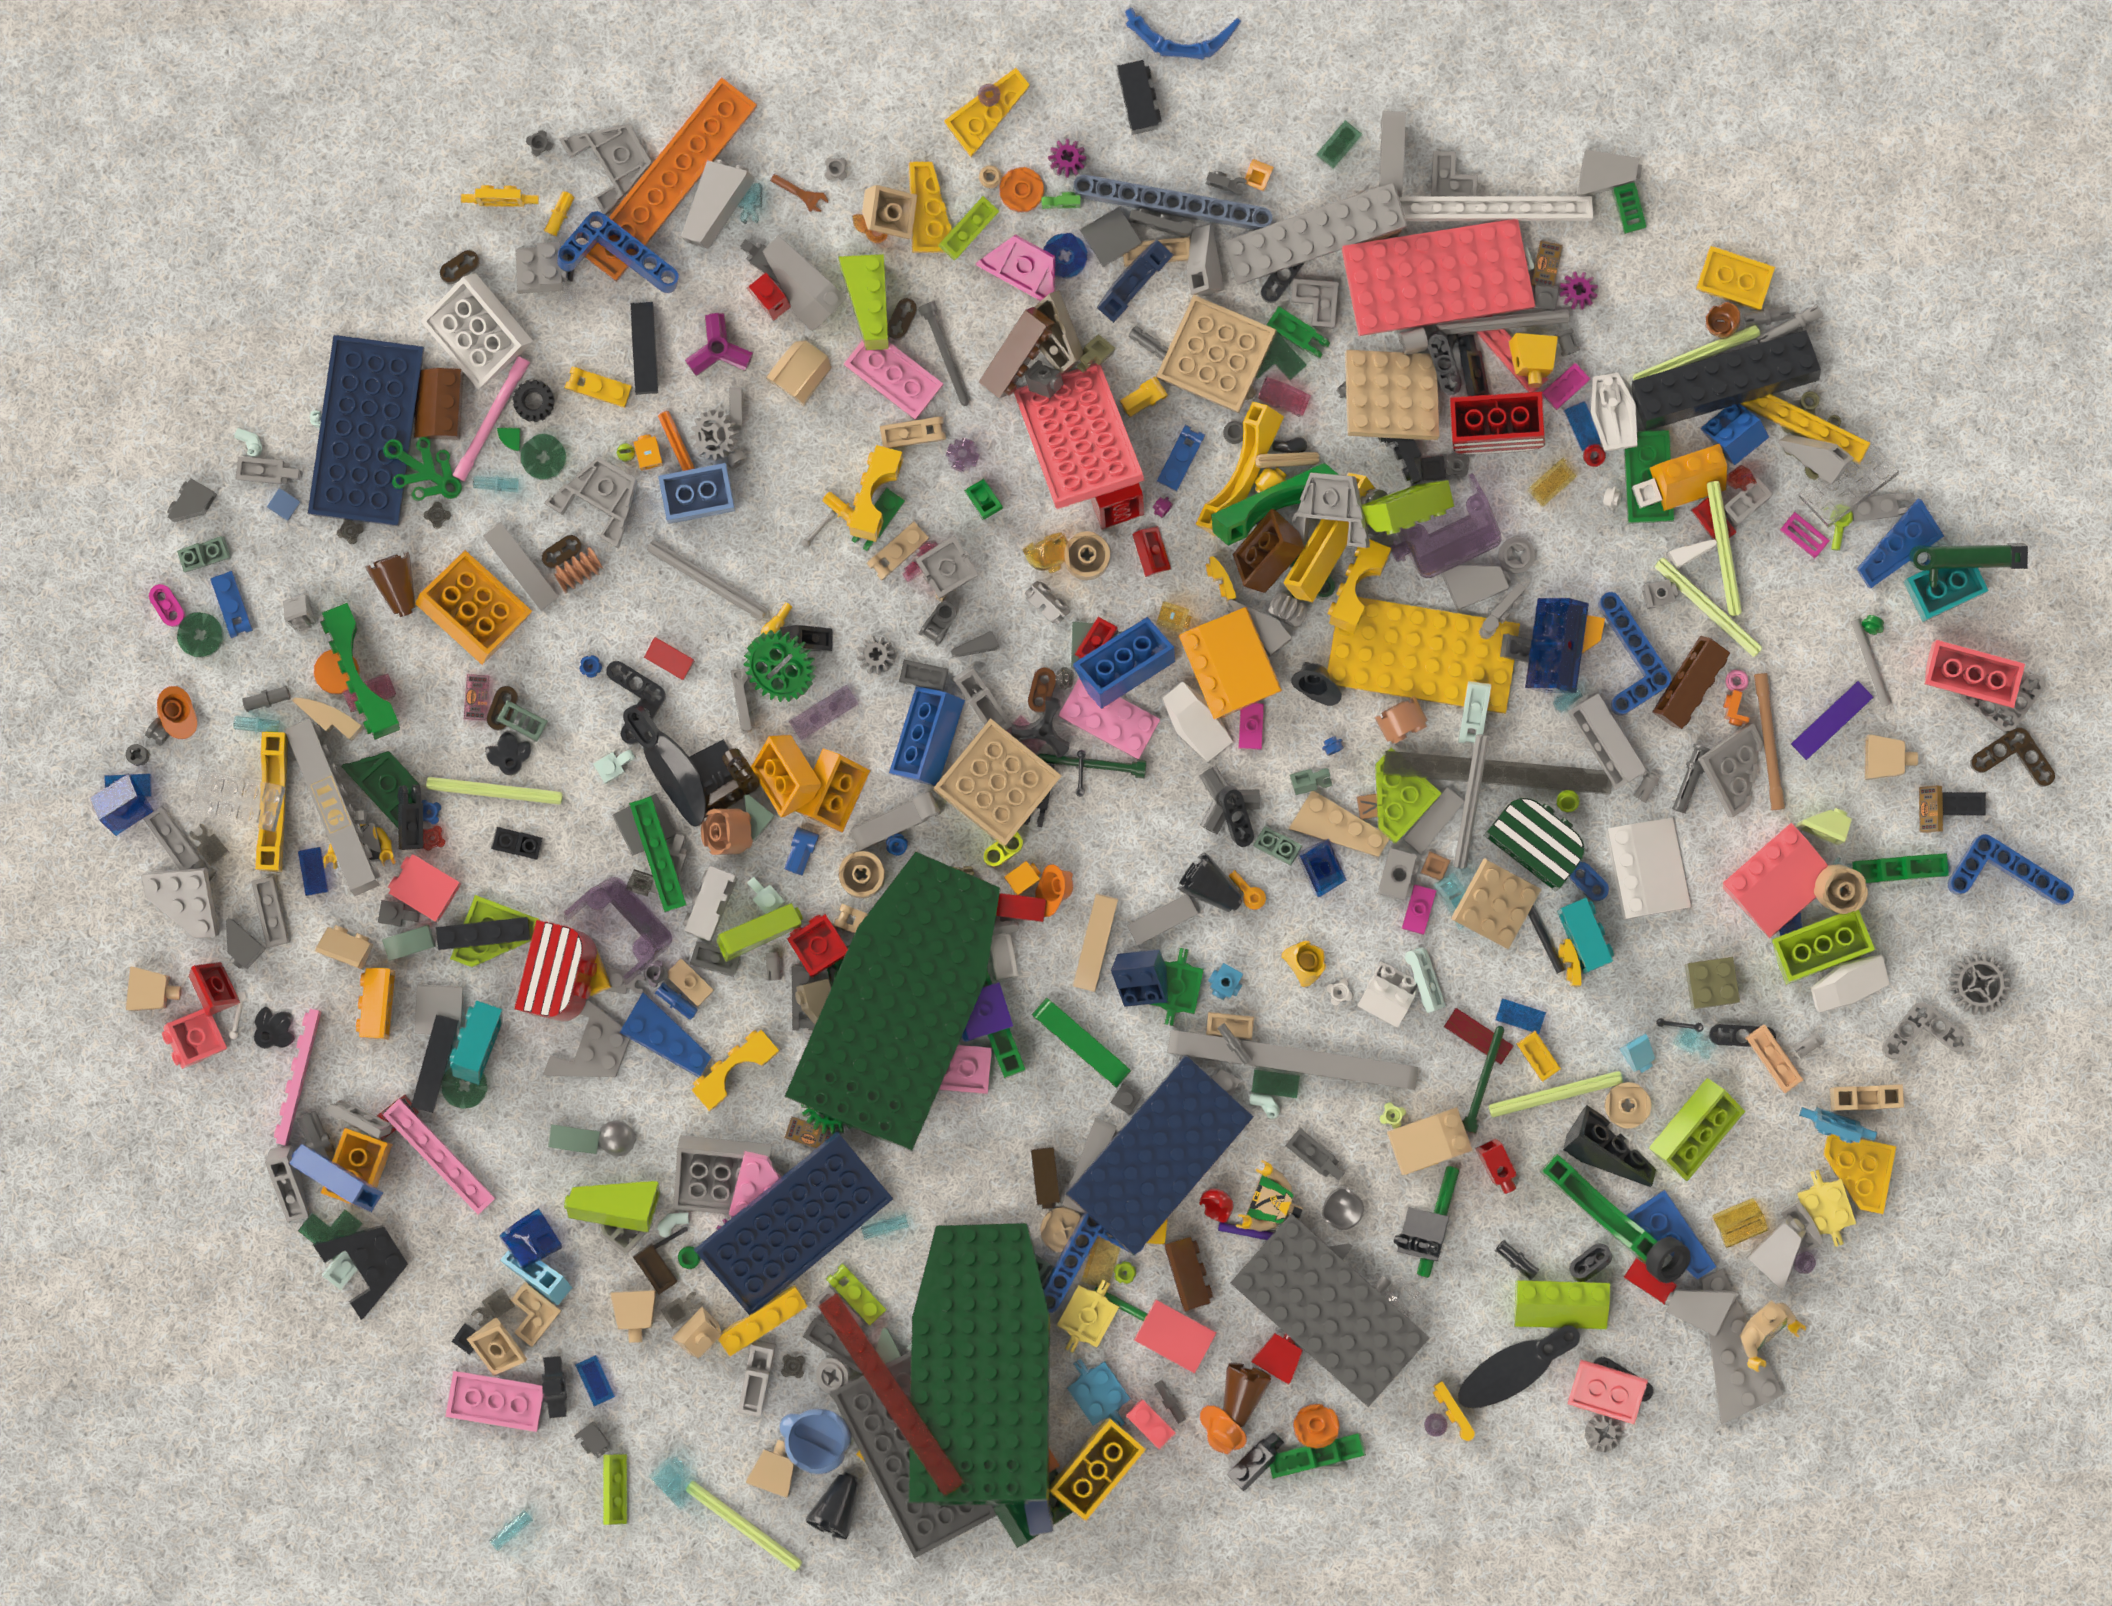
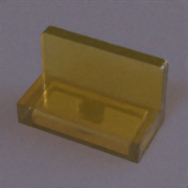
M1564 457L1527 490L1542 507L1577 477L1565 464L1566 460Z
M1754 1198L1712 1215L1725 1248L1768 1231L1765 1217Z
M1096 1238L1081 1281L1099 1287L1103 1279L1106 1281L1103 1286L1104 1289L1106 1283H1110L1120 1247L1111 1242Z

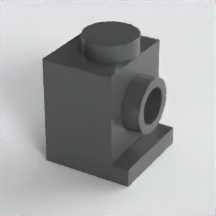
M1037 360L1024 373L1029 391L1047 398H1051L1064 385L1060 371L1043 365L1040 360Z
M594 1421L574 1435L576 1440L581 1437L583 1441L580 1444L588 1454L592 1452L597 1459L609 1451L607 1446L610 1442Z

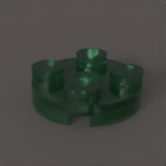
M538 434L523 445L520 460L525 471L531 477L537 480H550L559 476L564 469L567 455L562 443L554 436ZM542 451H546L547 456H550V459L546 460L545 463H541V460L537 459L538 455H542Z
M194 612L184 617L179 624L177 641L181 649L188 655L195 658L209 657L216 653L223 643V628L220 622L210 614ZM198 629L206 631L205 639L202 641L200 639L195 640L194 638L197 635L196 630Z
M449 1068L445 1072L442 1081V1094L445 1100L450 1105L461 1109L473 1108L479 1105L484 1100L488 1091L486 1075L483 1073L479 1085L470 1082V1090L468 1092L465 1090L460 1091L461 1084L459 1082L463 1079L454 1077L452 1068Z

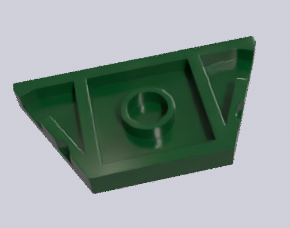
M390 751L343 764L341 767L398 828L399 786L405 785L407 787L408 803H413L411 788L413 785H420Z

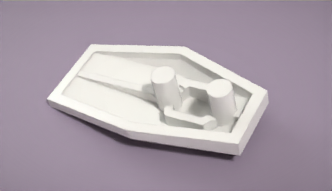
M1613 373L1593 377L1591 416L1604 452L1637 447L1636 404L1620 374Z
M1183 681L1162 697L1176 733L1207 762L1233 742L1221 719H1213L1205 698Z
M1876 955L1841 963L1811 987L1816 1011L1823 1012L1852 1005L1890 985L1883 956Z

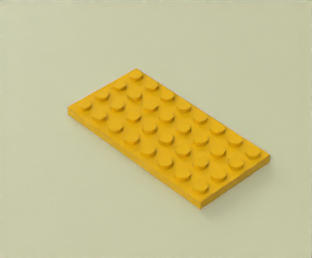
M1357 597L1365 608L1355 633L1352 634L1334 626L1327 671L1330 680L1337 686L1406 698L1415 696L1418 700L1464 707L1468 681L1491 684L1487 711L1506 714L1514 660L1500 657L1503 634L1518 636L1520 623L1505 621L1502 624L1499 622L1495 634L1489 639H1483L1479 634V630L1487 618Z

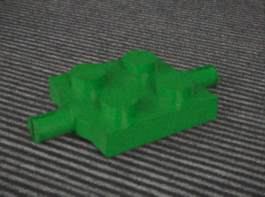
M1179 948L1177 961H1164L1167 968L1168 1001L1166 1003L1149 1004L1161 1007L1167 1011L1165 1025H1168L1171 1016L1169 1026H1174L1176 1013L1195 1014L1204 969L1192 967L1186 963L1189 949H1185L1184 957H1182L1184 948Z

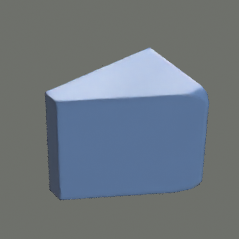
M279 488L267 505V508L288 521L300 504V501Z

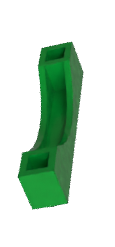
M1322 463L1211 514L1212 531L1226 545L1234 544L1246 538L1254 525L1265 517L1271 509L1278 510L1300 504V498L1310 473L1339 474L1326 463Z
M348 603L322 612L323 621H320L324 634L329 633L332 639L329 641L330 648L333 654L338 653L340 661H337L341 673L347 674L349 680L346 681V685L350 694L355 693L357 701L354 703L358 713L364 714L366 721L363 722L367 734L372 733L374 740L399 731V722L391 703L371 691L362 681L355 668L353 645L357 633V625Z
M988 970L983 987L993 984ZM1010 1028L988 1034L1004 1079L1026 1071Z
M1555 1154L1542 1168L1540 1173L1637 1258L1646 1263L1647 1255L1657 1241L1600 1194L1562 1157Z

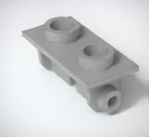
M1036 581L1024 593L1027 596L1026 599L1037 609L1043 604L1046 605V608L1041 613L1051 623L1055 622L1058 625L1064 619L1063 617L1070 613L1067 609L1068 606L1062 599H1056L1050 593L1051 589L1045 583Z

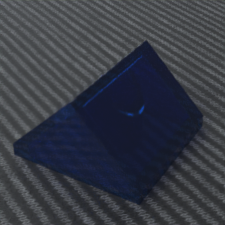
M129 773L90 798L99 821L115 836L154 812V809Z
M1329 839L1298 853L1297 857L1315 896L1321 897L1347 881Z

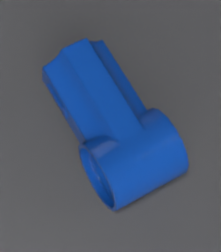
M797 827L791 843L792 848L784 867L785 870L803 876L809 857L815 850L814 846L819 839V834Z

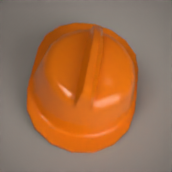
M169 686L163 689L157 698L156 708L157 715L164 729L170 736L177 739L191 737L195 733L198 724L188 693L178 686Z
M1054 864L1044 868L1035 891V898L1046 899L1044 917H1050L1055 914L1061 901L1067 899L1073 892V873L1061 870Z
M1207 1405L1201 1410L1200 1421L1207 1430V1441L1214 1450L1229 1454L1232 1450H1239L1245 1446L1247 1436L1244 1430L1226 1412L1214 1405Z

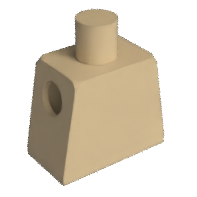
M1876 735L1866 736L1865 780L1900 776L1905 773V765L1917 766L1918 752H1905V741Z
M130 966L126 1010L166 1009L167 999L180 1000L182 988L181 986L169 985L170 976Z
M656 1290L611 1293L618 1330L628 1329L629 1343L643 1342L642 1328H652Z
M701 1307L672 1339L689 1355L700 1358L721 1336L719 1322Z
M778 1439L773 1452L766 1449L763 1450L746 1480L747 1484L786 1498L789 1496L794 1464L786 1457L785 1441Z

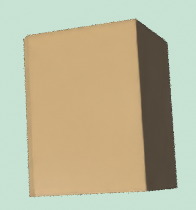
M496 1317L467 1339L493 1376L528 1360Z

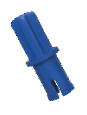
M665 982L654 993L671 1005L669 1008H675L689 1020L698 1011L696 1007L681 997L683 994L680 993L679 995L667 986Z

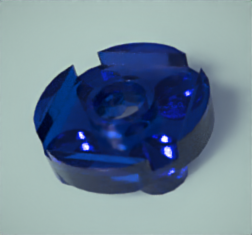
M1061 233L1053 236L1043 248V250L1055 256V277L1063 279L1074 278L1083 271L1087 263V248L1083 241L1072 233ZM1064 250L1065 252L1072 253L1069 256L1068 262L1064 259H1059L1061 251Z

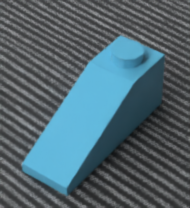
M1646 1034L1635 1038L1619 1049L1634 1072L1638 1070L1641 1073L1645 1072L1653 1066L1651 1062L1656 1059Z
M515 1242L500 1259L504 1265L556 1305H559L572 1289L571 1285L562 1275Z

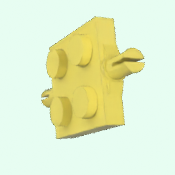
M1817 1169L1815 1172L1813 1170L1810 1174L1814 1185L1807 1190L1797 1193L1800 1203L1811 1216L1820 1235L1831 1234L1835 1247L1839 1246V1244L1843 1245L1844 1242L1840 1231L1844 1227L1856 1224L1843 1181L1839 1179L1833 1182H1823L1820 1170Z
M1102 1279L1097 1291L1088 1290L1078 1285L1056 1325L1072 1336L1065 1347L1066 1350H1069L1072 1343H1074L1070 1352L1074 1353L1079 1341L1087 1342L1096 1348L1098 1347L1119 1306L1110 1302L1104 1296L1111 1285L1109 1282L1102 1289L1106 1282Z

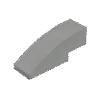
M972 666L952 678L984 725L991 718L1004 730L1012 726V723Z
M760 1340L752 1342L738 1413L756 1417L761 1416L776 1344Z

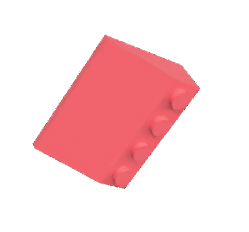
M1790 823L1723 882V889L1770 939L1816 898L1814 894L1816 880L1828 864L1801 832Z

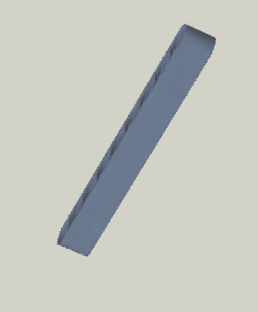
M1079 175L1073 183V191L1076 195H1080L1081 199L1136 209L1143 208L1152 212L1250 230H1258L1272 223V213L1265 207L1091 175ZM1081 182H1086L1090 188L1082 192L1077 188V185ZM1103 186H1108L1112 189V193L1104 196L1099 190ZM1130 190L1134 193V197L1126 200L1122 197V193ZM1152 194L1157 200L1155 203L1149 204L1145 202L1144 197ZM1174 198L1179 202V205L1171 208L1166 202ZM1196 202L1200 204L1201 210L1193 212L1189 209V205ZM1213 207H1221L1224 213L1220 216H1215L1212 214L1211 209ZM1236 211H1243L1246 217L1243 220H1237L1233 214ZM1258 215H1265L1268 218V222L1266 224H1259L1256 221V217Z

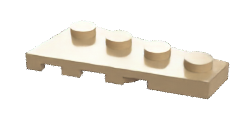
M1311 791L1289 827V830L1376 857L1380 856L1389 841V838L1380 830L1315 791Z

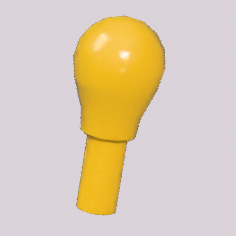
M785 602L777 616H774L762 627L761 634L763 632L767 634L770 630L775 634L780 630L792 606Z

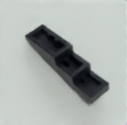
M653 302L630 303L635 394H657L658 368Z
M436 1014L412 1100V1108L431 1113L434 1112L459 1020Z

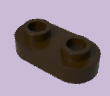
M510 686L500 687L496 691L486 719L488 725L493 730L502 731L508 727L502 723H495V717L501 713L506 703L503 701V696L509 694L511 695L510 702L516 705L518 703V694ZM510 708L505 720H510L515 709Z

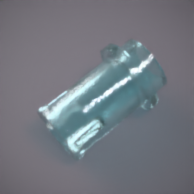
M1573 685L1560 697L1556 696L1555 701L1552 703L1560 713L1563 711L1567 712V708L1579 698H1582L1583 695Z

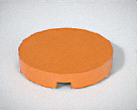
M1026 167L1015 168L1003 176L999 186L1000 197L1004 205L1010 210L1029 212L1041 203L1044 195V184L1040 175L1034 170Z
M328 650L318 657L314 665V677L322 690L330 694H343L349 692L346 681L349 679L346 673H341L337 664L340 658L338 653L333 654L332 650ZM353 657L355 668L358 674L360 675V668L358 662Z
M1308 1405L1302 1408L1294 1419V1434L1298 1441L1307 1447L1323 1448L1332 1444L1338 1437L1340 1430L1338 1416L1334 1410L1328 1409L1324 1405Z

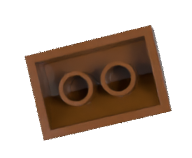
M432 368L421 370L416 403L414 438L426 437L428 439L460 440L464 379L462 369Z
M1271 509L1232 555L1243 586L1266 593L1305 547L1300 533L1276 510Z
M1191 1237L1165 1244V1251L1183 1311L1211 1304L1210 1299L1214 1297L1210 1284L1205 1285L1203 1276L1207 1275L1203 1262L1199 1263L1196 1254L1200 1253L1197 1240L1192 1241Z

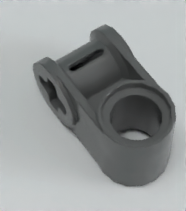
M950 602L939 603L918 634L921 636L925 635L934 641L936 646H939L956 618L954 605ZM943 607H950L952 609V615L947 619L940 616V610Z

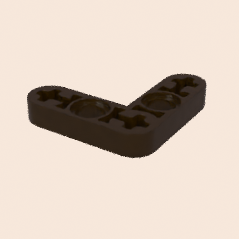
M2018 727L2011 730L1974 754L1970 759L1971 769L1976 773H1984L2016 753L2038 786H2049L2055 780L2054 770L2029 732L2024 728ZM2015 732L2023 734V743H2014L2011 745L2014 750L2011 751L2010 745L2004 739L2007 737L2009 742L2016 737ZM1997 744L2003 745L2006 749V753L2002 757L1994 754L1993 749ZM1988 750L1995 762L1992 763L1990 759L1984 763V769L1981 766L1976 767V758H1985L1988 756L1985 751ZM2028 751H2033L2037 754V761L2034 764L2028 763L2025 759ZM2042 762L2044 766H2041L2040 769L2042 772L2050 774L2047 777L2048 782L2045 780L2040 781L2038 777L2041 776V773L2038 769L2033 772L2032 768Z
M730 749L723 755L722 760L734 779L706 796V814L712 809H727L744 798V795H749L759 787L760 781L740 749Z

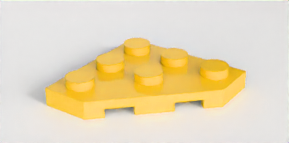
M1834 1134L1826 1136L1823 1156L1838 1179H1842L1845 1189L1859 1210L1884 1214L1896 1146L1860 1139L1859 1143L1855 1141L1847 1143L1842 1141L1840 1136Z

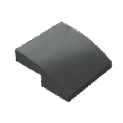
M1119 207L1080 229V232L1102 267L1142 245L1138 235Z
M654 794L652 799L665 839L667 840L675 836L676 832L657 794ZM630 806L613 814L612 816L632 856L643 852L644 848Z

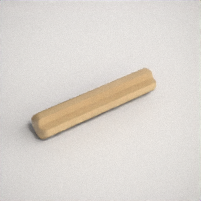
M1317 452L1262 454L1256 456L1255 461L1256 467L1266 468L1316 465L1320 459Z

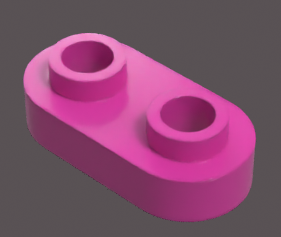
M163 584L152 587L149 592V600L162 621L170 627L181 625L185 620V612L171 589ZM163 592L166 597L160 601L158 600V594ZM171 612H177L178 616L175 620L170 619Z

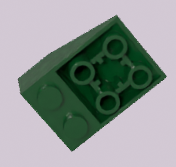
M1056 1469L1049 1472V1486L1059 1474ZM1050 1492L1053 1525L1073 1513V1511ZM1024 1504L997 1505L993 1508L1017 1548L1038 1536L1030 1535Z

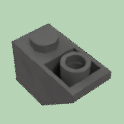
M190 478L188 482L185 481L179 490L181 495L178 500L173 501L167 511L169 513L168 518L173 522H178L204 515L217 494Z

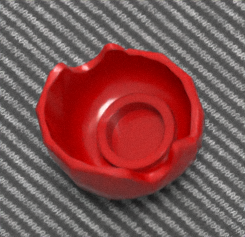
M1216 1188L1205 1190L1201 1195L1199 1205H1205L1204 1214L1215 1221L1227 1222L1234 1209L1232 1198L1225 1191Z

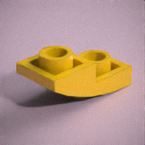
M1214 556L1209 557V563L1205 564L1207 576H1212L1213 582L1222 580L1223 583L1219 584L1221 598L1226 597V602L1230 599L1235 601V591L1227 572Z
M1564 939L1563 944H1559L1558 957L1562 958V963H1571V967H1567L1566 981H1570V986L1580 987L1581 968L1577 952L1571 940Z

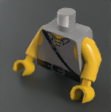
M355 811L354 823L355 825H360L364 837L361 838L363 845L367 844L373 856L369 858L370 862L381 861L384 867L385 861L391 859L392 864H395L392 841L384 829L377 827L375 823H367L366 811ZM330 843L328 852L323 858L324 868H326L328 863H333V868L337 869V858Z

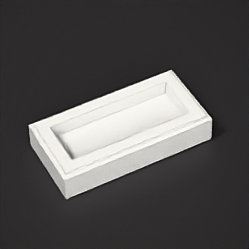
M1002 932V934L993 935L990 951L996 981L1019 976L1011 934Z

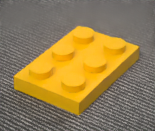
M1710 246L1695 290L1760 311L1775 267Z

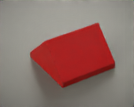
M221 962L191 967L188 977L207 1017L241 1003Z

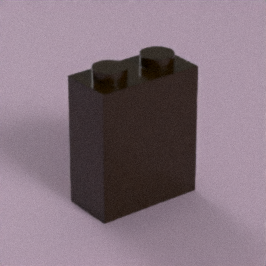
M1054 1147L1031 1149L1037 1206L1042 1205V1210L1056 1208V1203H1060Z

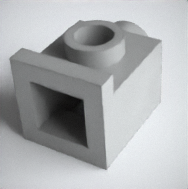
M1669 579L1646 584L1641 587L1647 610L1672 604L1675 602L1674 597L1678 596L1675 583L1671 584ZM1658 589H1663L1665 596L1660 597L1657 594Z

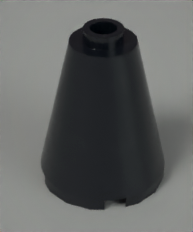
M1203 852L1198 856L1200 859L1198 864L1192 863L1179 882L1182 886H1179L1177 889L1226 912L1236 911L1242 904L1243 900L1240 899L1242 894L1213 859Z
M847 1472L844 1475L839 1474L809 1512L806 1523L823 1533L824 1531L831 1533L832 1537L847 1540L860 1485L856 1481L857 1477Z

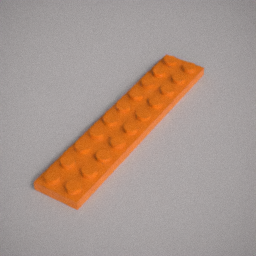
M721 77L609 218L646 246L701 178L707 161L713 162L757 108V104ZM616 235L608 237L612 242L620 240ZM598 242L585 256L587 260L616 282L629 267ZM634 249L626 251L631 256L638 254Z

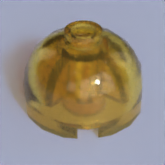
M1062 532L1043 537L1044 540L1039 541L1035 546L1032 542L1022 549L1028 563L1035 570H1048L1049 573H1054L1061 569V564L1065 562L1064 551L1068 543L1065 534H1062Z

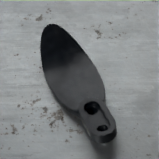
M630 706L624 711L623 720L638 743L643 746L644 755L653 774L684 819L693 827L700 826L706 814V795L697 768L685 751L673 739L657 728L642 706Z
M1566 1325L1543 1339L1519 1342L1495 1353L1481 1363L1465 1379L1458 1393L1459 1403L1466 1408H1482L1518 1394L1534 1383L1547 1370L1552 1360L1578 1345L1580 1341L1579 1331L1574 1326ZM1568 1332L1573 1335L1571 1341L1564 1339V1335ZM1547 1344L1553 1346V1351L1550 1353L1544 1350Z

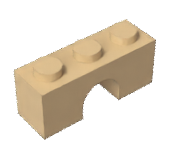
M1903 1084L1830 1088L1831 1111L1904 1108Z

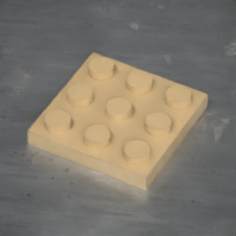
M1484 858L1451 919L1509 949L1537 899L1541 888Z

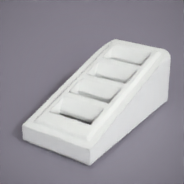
M1715 539L1671 550L1667 555L1674 567L1679 569L1715 548L1717 542Z

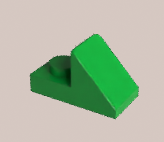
M984 479L964 490L982 521L1003 509V506Z

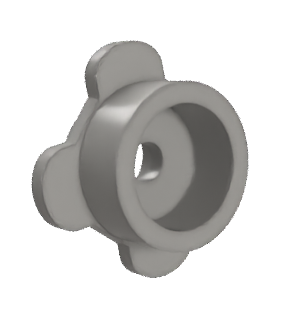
M827 158L825 160V165L827 166V171L824 174L825 178L828 180L833 178L846 179L845 166L847 165V160L845 158Z

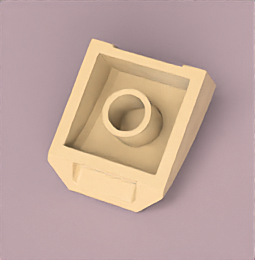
M806 340L797 341L784 353L766 379L804 406L830 371L831 365L828 356Z

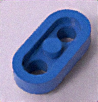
M1580 862L1569 876L1570 880L1592 901H1601L1609 893L1607 882L1585 862ZM1577 870L1584 871L1585 875L1583 878L1577 877ZM1594 886L1601 888L1600 894L1593 893L1592 889Z

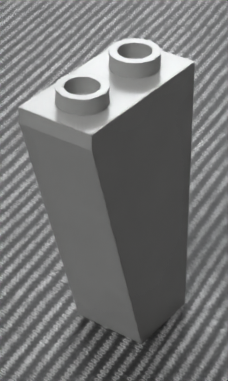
M716 160V162L707 161L681 238L690 244L710 248L755 180V177L749 173L748 168L736 165L735 168L730 167L727 162Z

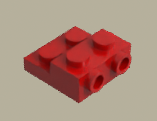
M826 914L813 917L809 921V925L804 928L798 927L790 932V937L786 938L811 978L844 958L848 950Z

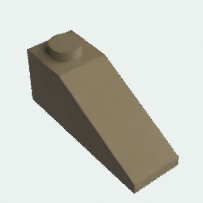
M829 979L796 987L797 992L795 996L797 1003L801 1005L802 1010L814 1025L831 989Z

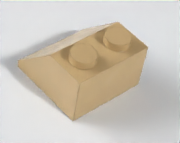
M335 925L334 929L327 927L315 952L364 970L373 944L368 942L369 937L358 933L353 937L347 934L348 929Z

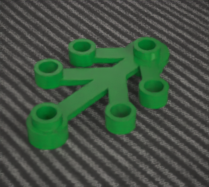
M421 437L416 443V448L421 452L423 464L405 453L402 444L398 440H389L384 445L383 452L387 458H397L418 472L408 475L397 474L392 480L395 488L402 489L407 484L431 480L437 486L428 488L419 486L414 488L411 496L415 501L419 502L425 497L440 494L447 499H454L460 495L462 485L457 478L452 476L449 463L450 454L448 451L440 450L435 456L436 462L441 464L442 477L435 472L430 452L431 442L428 438ZM420 441H425L427 448H422ZM394 447L396 449V453L391 454L388 451V448ZM439 454H445L447 459L445 461L440 460ZM396 478H401L403 485H398ZM446 485H452L454 491L449 492L446 489ZM415 491H421L423 496L421 498L417 497Z

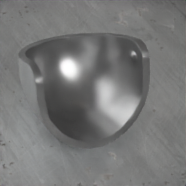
M1339 1187L1331 1192L1322 1209L1323 1219L1339 1230L1353 1228L1361 1221L1364 1214V1204L1361 1198L1346 1187Z

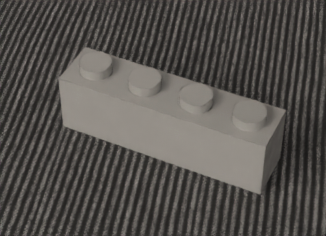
M1599 693L1568 712L1616 790L1646 772L1642 761L1636 755L1629 740L1626 739Z

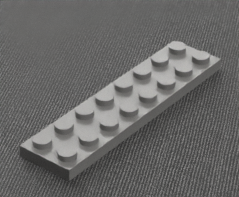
M1390 183L1224 242L1236 283L1240 285L1342 250V246L1363 243L1406 228L1408 225L1395 183Z

